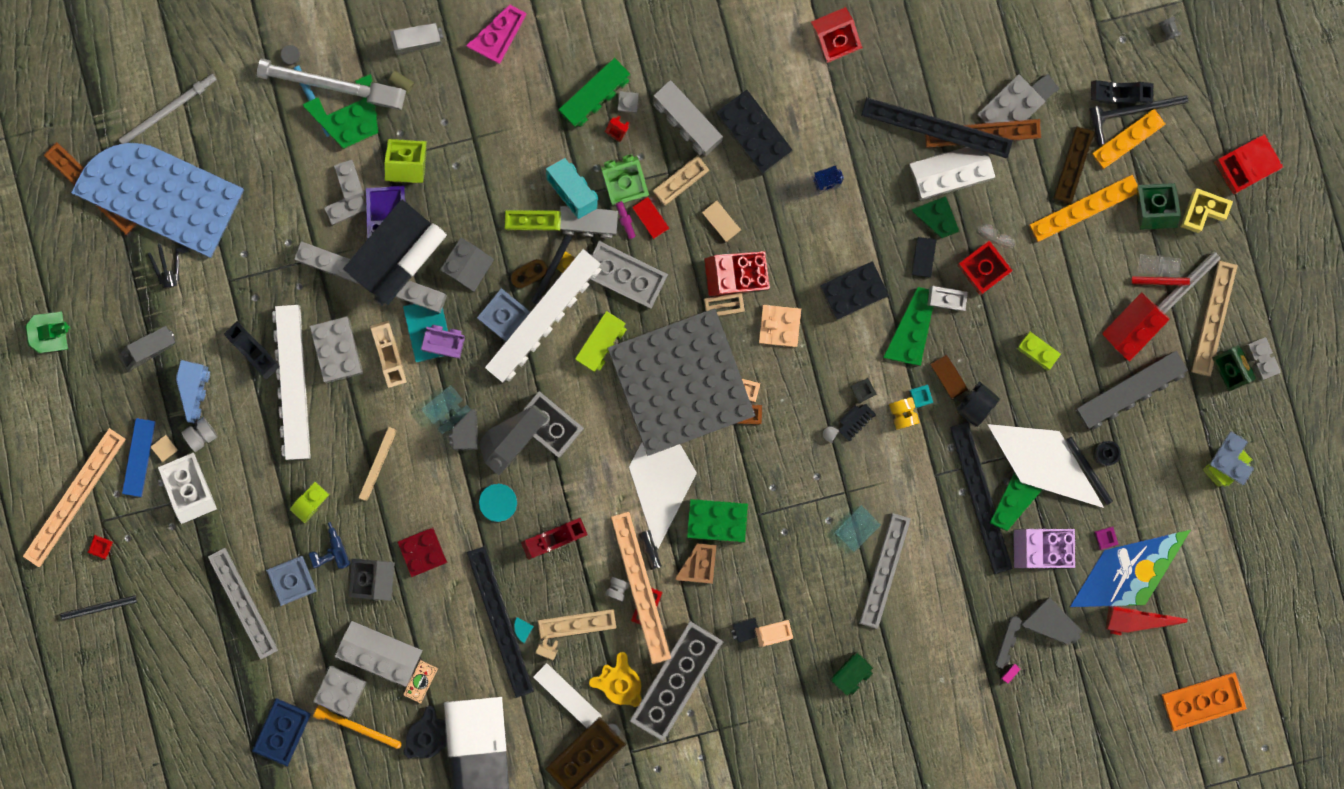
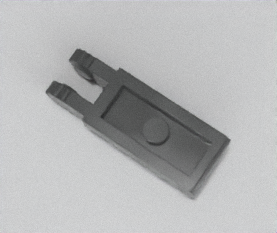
M1016 616L1010 618L994 664L995 667L1003 669L1004 665L1007 666L1011 655L1008 652L1010 647L1013 648L1017 637L1014 634L1020 630L1022 622Z

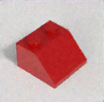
M846 7L811 22L816 39L827 63L862 48L854 20Z

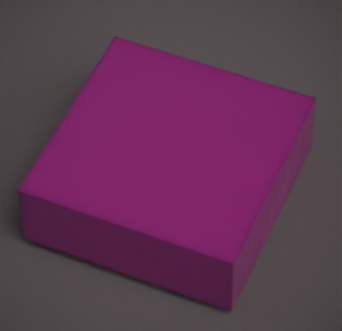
M1113 526L1094 532L1099 550L1119 545Z

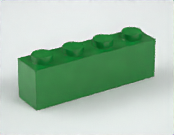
M614 58L559 109V112L574 128L577 126L582 127L588 121L587 117L591 113L596 114L602 108L601 104L605 100L610 101L616 95L615 91L619 87L623 89L630 82L631 74Z

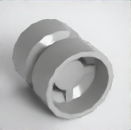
M205 417L195 422V427L189 426L181 432L194 452L203 448L205 442L210 443L218 437Z

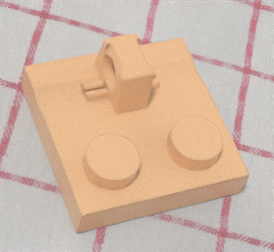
M763 305L759 343L797 347L801 309Z

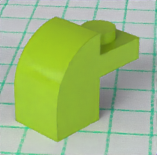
M314 482L293 504L290 511L303 523H306L318 510L317 508L327 499L329 494L317 482Z

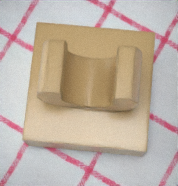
M546 636L543 644H539L536 653L554 660L558 651L555 649L558 641H555L553 646H549L547 644L549 637Z

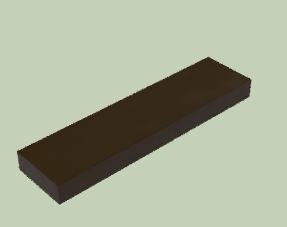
M1076 126L1055 190L1054 200L1072 204L1095 133L1094 131Z

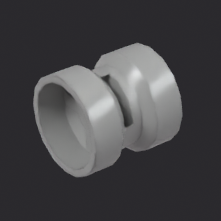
M612 577L610 581L611 586L607 589L605 595L623 601L625 597L624 592L628 589L630 583Z

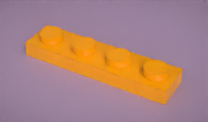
M1154 109L1092 153L1102 169H1105L1163 127L1165 123Z

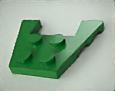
M369 74L355 80V84L370 87L372 76ZM319 97L303 104L304 109L314 117L343 150L378 134L375 105L366 102L367 98L365 97L328 115Z

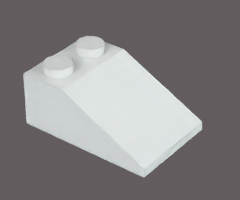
M194 452L158 467L175 514L181 524L217 509Z

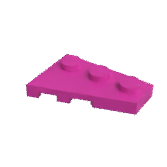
M509 5L466 47L501 64L527 13Z

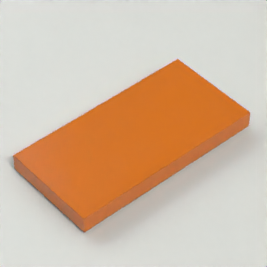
M1235 672L1161 694L1173 732L1247 709Z

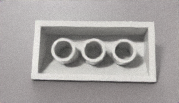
M969 147L909 164L920 201L995 178L988 153Z

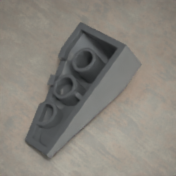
M533 405L514 417L503 421L501 424L490 428L479 441L484 463L500 475L513 462L549 417Z

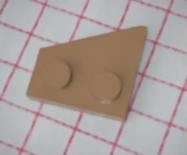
M697 543L678 573L676 580L713 584L716 545Z

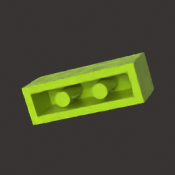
M606 311L575 360L594 373L597 369L600 371L606 363L603 359L607 353L609 354L607 348L614 346V342L618 337L620 339L623 337L627 330L624 328L626 323Z

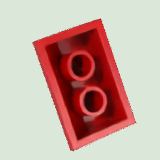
M1141 292L1102 334L1130 362L1170 318Z

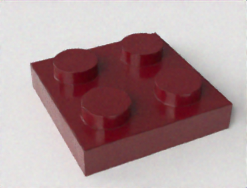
M434 527L398 541L411 577L448 563Z

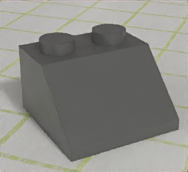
M460 238L440 270L474 292L494 259L473 244Z
M470 410L452 429V434H449V446H453L454 450H478L476 410Z
M352 558L349 597L391 601L395 562Z

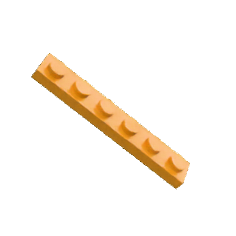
M1131 175L1029 226L1037 242H1040L1136 195L1138 184L1134 176Z

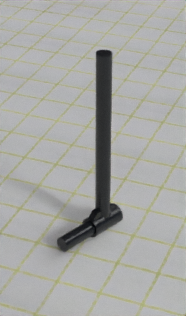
M1188 95L1109 111H1103L1099 106L1089 108L1098 146L1106 144L1102 129L1105 119L1188 103Z

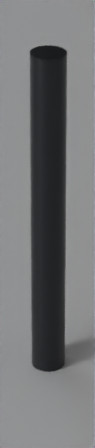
M565 234L531 301L534 304H538L543 297L572 239V236L569 234Z
M1072 437L1067 439L1066 443L1106 505L1112 503V498Z
M133 595L60 613L61 619L63 621L137 603V597Z

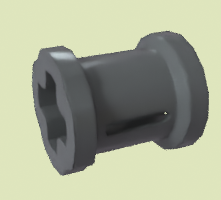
M1175 17L1158 23L1159 26H1162L1165 33V41L1182 35L1181 32H1178L1174 22L1176 20Z

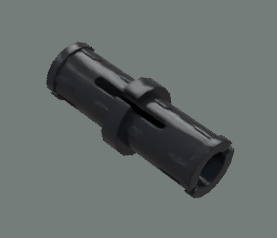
M651 530L639 533L644 548L643 553L646 554L650 570L661 567L662 565L657 553L658 548L654 544Z

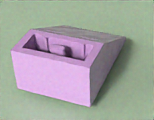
M1075 529L1014 530V568H1075Z

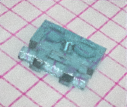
M450 385L421 410L433 424L439 420L443 423L438 430L441 434H444L447 430H452L454 428L453 425L463 419L471 409L468 405L460 409L458 404L463 399ZM454 409L456 414L447 420L445 415Z

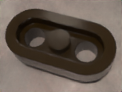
M539 259L532 260L513 272L511 276L512 284L516 288L523 289L538 281L547 272L546 264ZM536 266L541 267L539 273L534 272ZM519 276H523L525 280L524 282L519 283L517 281V278Z

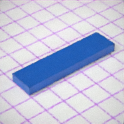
M139 418L135 420L122 494L138 497L143 495L155 421Z

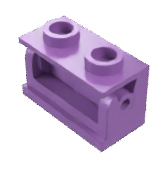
M431 325V328L426 327L427 331L425 332L422 351L460 359L465 336L461 335L462 331L450 329V332L443 331V327Z

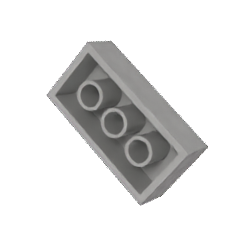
M671 80L654 95V107L660 113L664 111L667 115V121L673 127L677 126L680 129V135L686 141L690 140L693 143L692 148L699 155L707 156L722 142L723 136Z

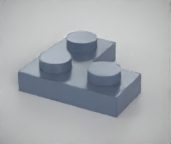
M1229 432L1210 465L1241 485L1245 484L1254 469L1238 459L1247 441L1233 432Z

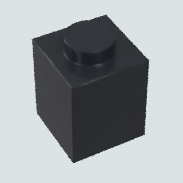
M755 617L733 624L734 628L731 629L733 639H738L739 643L757 637L755 628H758Z

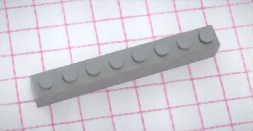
M304 242L300 243L295 256L297 262L359 284L343 270L350 259ZM408 281L395 297L441 313L447 295Z

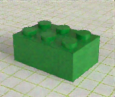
M690 499L687 538L745 542L748 504Z

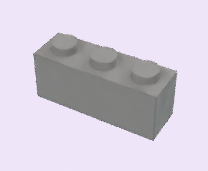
M561 206L560 231H563L562 234L574 235V232L582 233V236L593 237V234H601V238H612V235L616 236L618 211L596 209L577 219L569 207Z

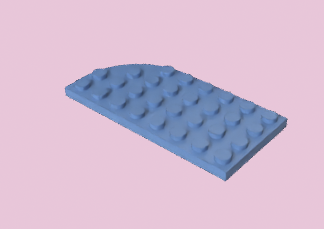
M126 143L112 146L96 155L83 169L73 188L72 194L212 258L244 189L155 147L139 143Z

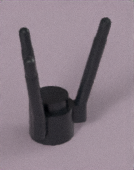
M158 244L163 273H160L150 252L148 257L158 277L159 285L162 284V288L178 286L177 281L180 280L179 252L176 251L175 274H173V271L167 270L162 246Z

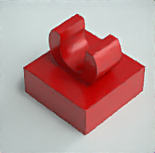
M617 116L611 119L605 133L621 142L629 129V122L627 121L626 124H623L619 121L621 117Z

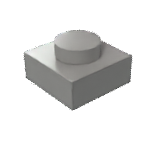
M620 91L618 111L637 113L639 93Z

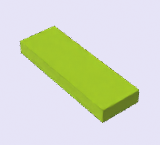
M505 210V230L560 231L561 211Z

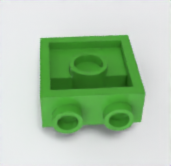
M633 154L622 157L623 160L615 162V160L606 161L604 166L601 167L612 206H615V203L619 201L625 203L649 195L637 156L634 157Z

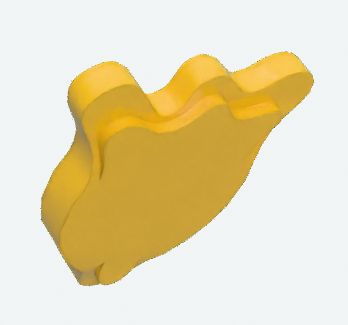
M625 652L617 654L616 667L612 668L609 665H604L601 675L592 677L589 680V685L592 688L602 690L606 697L615 704L638 707L642 702L640 696V677L630 668Z

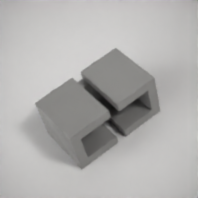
M1266 337L1245 346L1251 362L1257 359L1260 362L1253 365L1259 381L1281 373L1275 357L1271 358L1269 355L1273 352Z

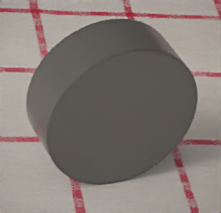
M287 45L281 51V58L284 63L294 65L300 60V51L293 45Z

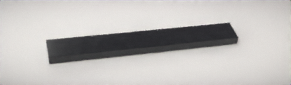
M866 97L861 116L1006 159L1009 157L1013 144L1011 139Z
M969 422L949 427L993 574L1011 570L1013 568L1001 529L990 524L995 508Z
M483 546L468 551L467 555L515 697L518 698L532 693L534 689L486 547Z

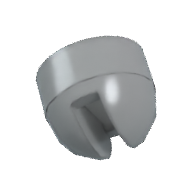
M827 427L823 431L824 439L832 443L839 430L834 427Z

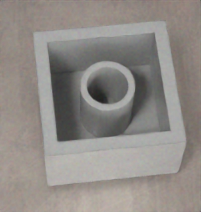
M330 666L314 702L349 718L352 716L367 681L334 666Z

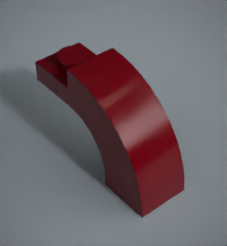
M580 517L524 540L521 544L527 559L530 560L583 538L588 534Z

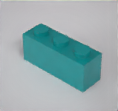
M566 158L546 168V180L577 219L597 209L598 196L596 192L590 190L584 177L578 175L575 166L569 163Z

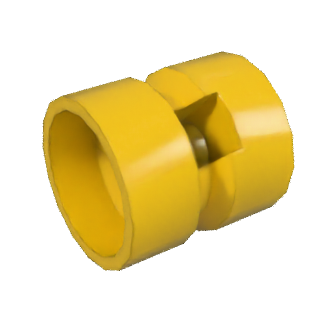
M913 397L889 404L891 414L895 415L893 421L896 430L920 423L917 413L913 411L915 408Z

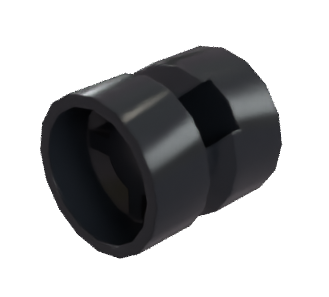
M1113 441L1101 442L1093 450V458L1100 466L1114 465L1121 457L1120 447Z

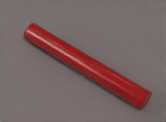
M1132 276V284L1190 286V278Z

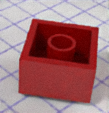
M990 240L957 265L980 296L1013 271Z

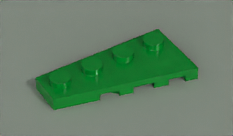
M917 288L883 358L921 366L933 306H928L929 289Z
M1014 471L990 524L1007 532L1043 489L1022 483Z

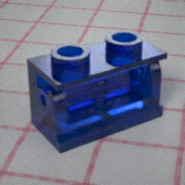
M836 165L814 172L812 177L818 195L822 194L823 191L832 189L835 185L840 188L844 180L841 169L837 170Z

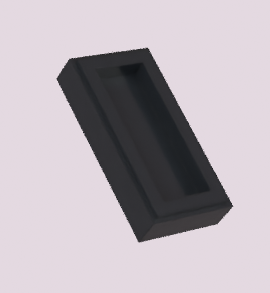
M917 237L912 275L931 278L936 239Z

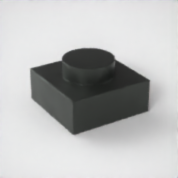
M869 378L851 386L859 404L877 395Z

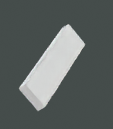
M547 663L534 676L586 728L599 716L602 717L595 708Z

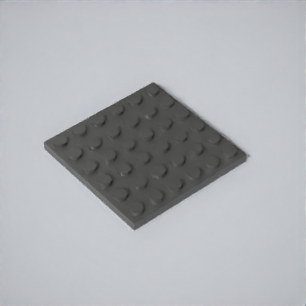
M715 308L607 348L647 456L755 416Z

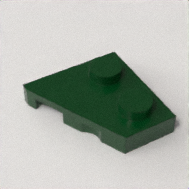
M946 196L911 209L912 213L918 216L941 239L960 232Z

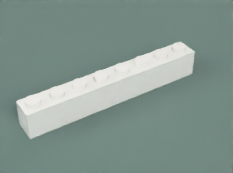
M583 249L485 368L501 382L506 380L510 382L516 375L514 370L518 365L522 367L529 359L526 357L530 351L534 352L541 343L538 341L542 336L546 338L553 330L551 328L552 324L555 321L558 323L564 317L565 313L563 311L567 306L571 308L577 301L576 295L579 292L583 293L590 284L587 282L591 277L596 278L602 270L600 268L602 264Z
M299 305L275 306L276 311L272 312L273 323L277 324V330H274V341L278 342V349H275L276 361H279L280 365L276 370L277 380H280L281 387L278 388V399H282V407H279V416L283 418V426H280L281 437H284L285 445H282V456H285L286 460L311 459L301 309Z

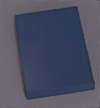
M276 698L252 751L288 767L312 713Z

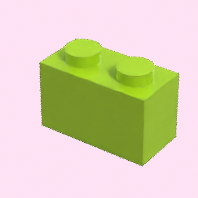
M1028 332L1017 347L1019 351L1047 371L1051 369L1061 353L1032 332Z

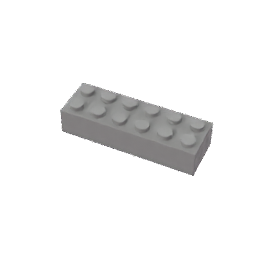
M690 621L670 653L671 659L666 660L630 721L664 741L723 641Z

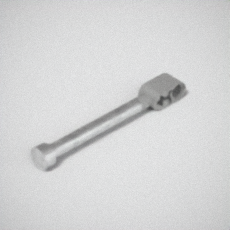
M260 59L257 68V77L268 79L269 76L361 96L367 98L366 102L396 110H402L406 90L383 84L371 83L369 87L271 65V61L266 59Z

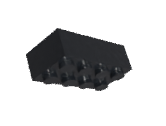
M745 90L716 112V116L761 176L792 154L793 149L748 90Z

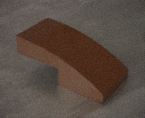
M947 355L930 364L951 399L968 390Z

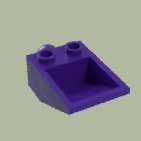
M404 186L366 188L367 239L401 199L405 201Z

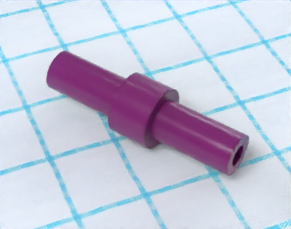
M623 202L615 203L620 215L621 226H624L628 238L636 237L631 225L630 214H627Z

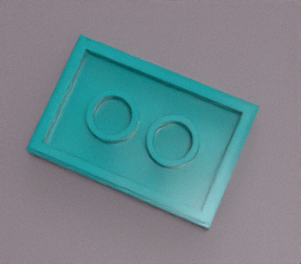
M416 304L403 306L416 363L443 357L444 355L421 350L425 332L427 331L426 327L431 328V325L443 327V331H448L443 308L441 313Z

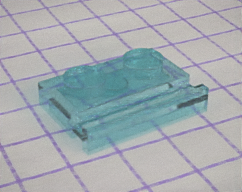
M861 505L834 533L855 552L881 524Z

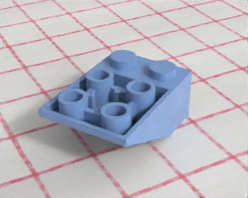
M181 360L176 379L187 421L195 423L196 420L200 419L201 409H199L200 401H204L206 390L203 389L205 382L208 383L210 371L204 365Z

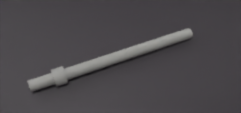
M211 74L203 81L196 82L193 88L119 139L121 144L128 143L190 98L204 92L207 86L217 80L216 77Z

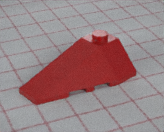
M1109 606L1105 629H1109L1110 634L1121 635L1122 632L1187 623L1188 619Z

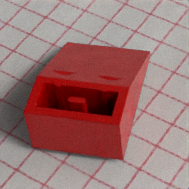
M1265 134L1215 161L1233 195L1283 168Z
M765 251L714 255L704 258L709 296L770 289Z

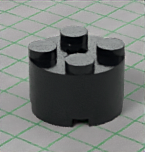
M980 381L974 386L973 391L964 397L962 403L955 410L975 427H978L984 421L992 408L994 409L1000 400L993 391Z

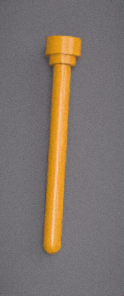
M318 704L313 717L318 720H325L326 718L399 749L402 745L398 740L329 712V709Z

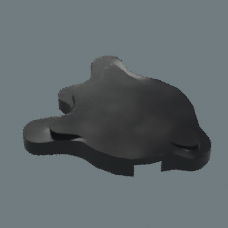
M427 706L423 717L409 728L406 735V746L403 750L407 758H431L447 746V736L444 733L446 723L445 720L436 717L434 707Z

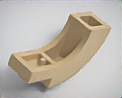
M389 321L370 326L388 388L406 383L403 364Z

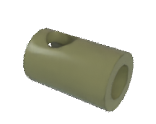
M394 71L388 80V83L392 86L406 90L407 95L415 82L397 71Z

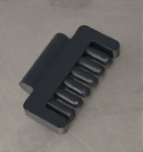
M854 404L839 420L843 425L839 432L848 441H852V437L854 438L855 434H858L862 427H865L860 418L868 424V420H872L876 413L866 404H863L860 408Z

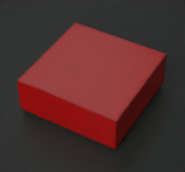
M94 535L87 553L106 560L113 541Z

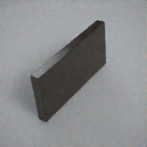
M599 716L545 770L563 789H580L626 743Z

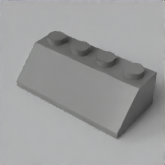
M351 621L335 657L407 687L423 650Z

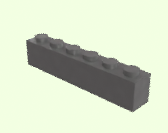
M1174 351L1078 407L1075 411L1086 429L1092 428V430H1095L1103 425L1101 421L1108 418L1110 421L1119 416L1118 411L1124 408L1127 411L1136 406L1134 402L1141 398L1144 401L1152 396V391L1156 389L1161 391L1168 387L1169 381L1174 379L1177 382L1185 377L1184 373L1188 369L1178 352Z

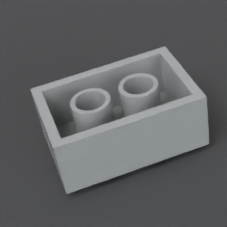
M348 317L310 326L325 383L363 374Z
M539 391L525 409L535 405L549 418L533 437L560 458L584 428Z

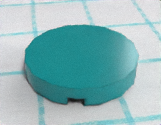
M499 483L485 488L479 500L480 510L483 515L489 520L496 522L506 521L512 517L518 504L514 491L507 485Z

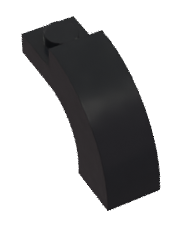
M1091 81V100L1099 101V103H1153L1154 83Z
M238 321L224 333L225 337L266 380L280 367L275 359Z

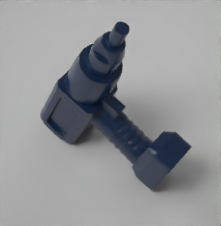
M331 522L327 524L329 526V541L332 548L327 550L328 554L320 558L315 551L310 552L309 556L314 568L335 559L337 567L343 569L350 565V561L340 536L337 535L336 530L332 527Z

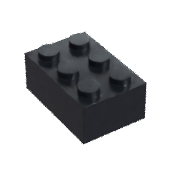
M873 261L820 285V289L835 321L889 296Z

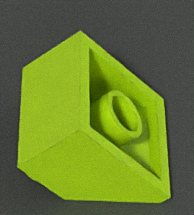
M388 139L385 157V181L423 183L427 141Z

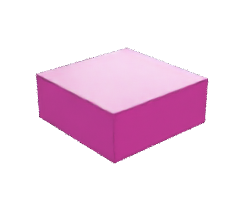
M1012 664L1001 679L1008 684L1019 672L1020 668Z

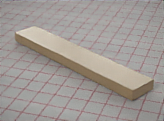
M1218 261L1192 366L1191 372L1211 376L1214 365L1212 357L1216 356L1238 265Z

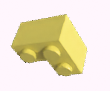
M1196 188L1192 193L1180 227L1199 233L1204 227L1207 216L1223 222L1228 217L1233 201Z

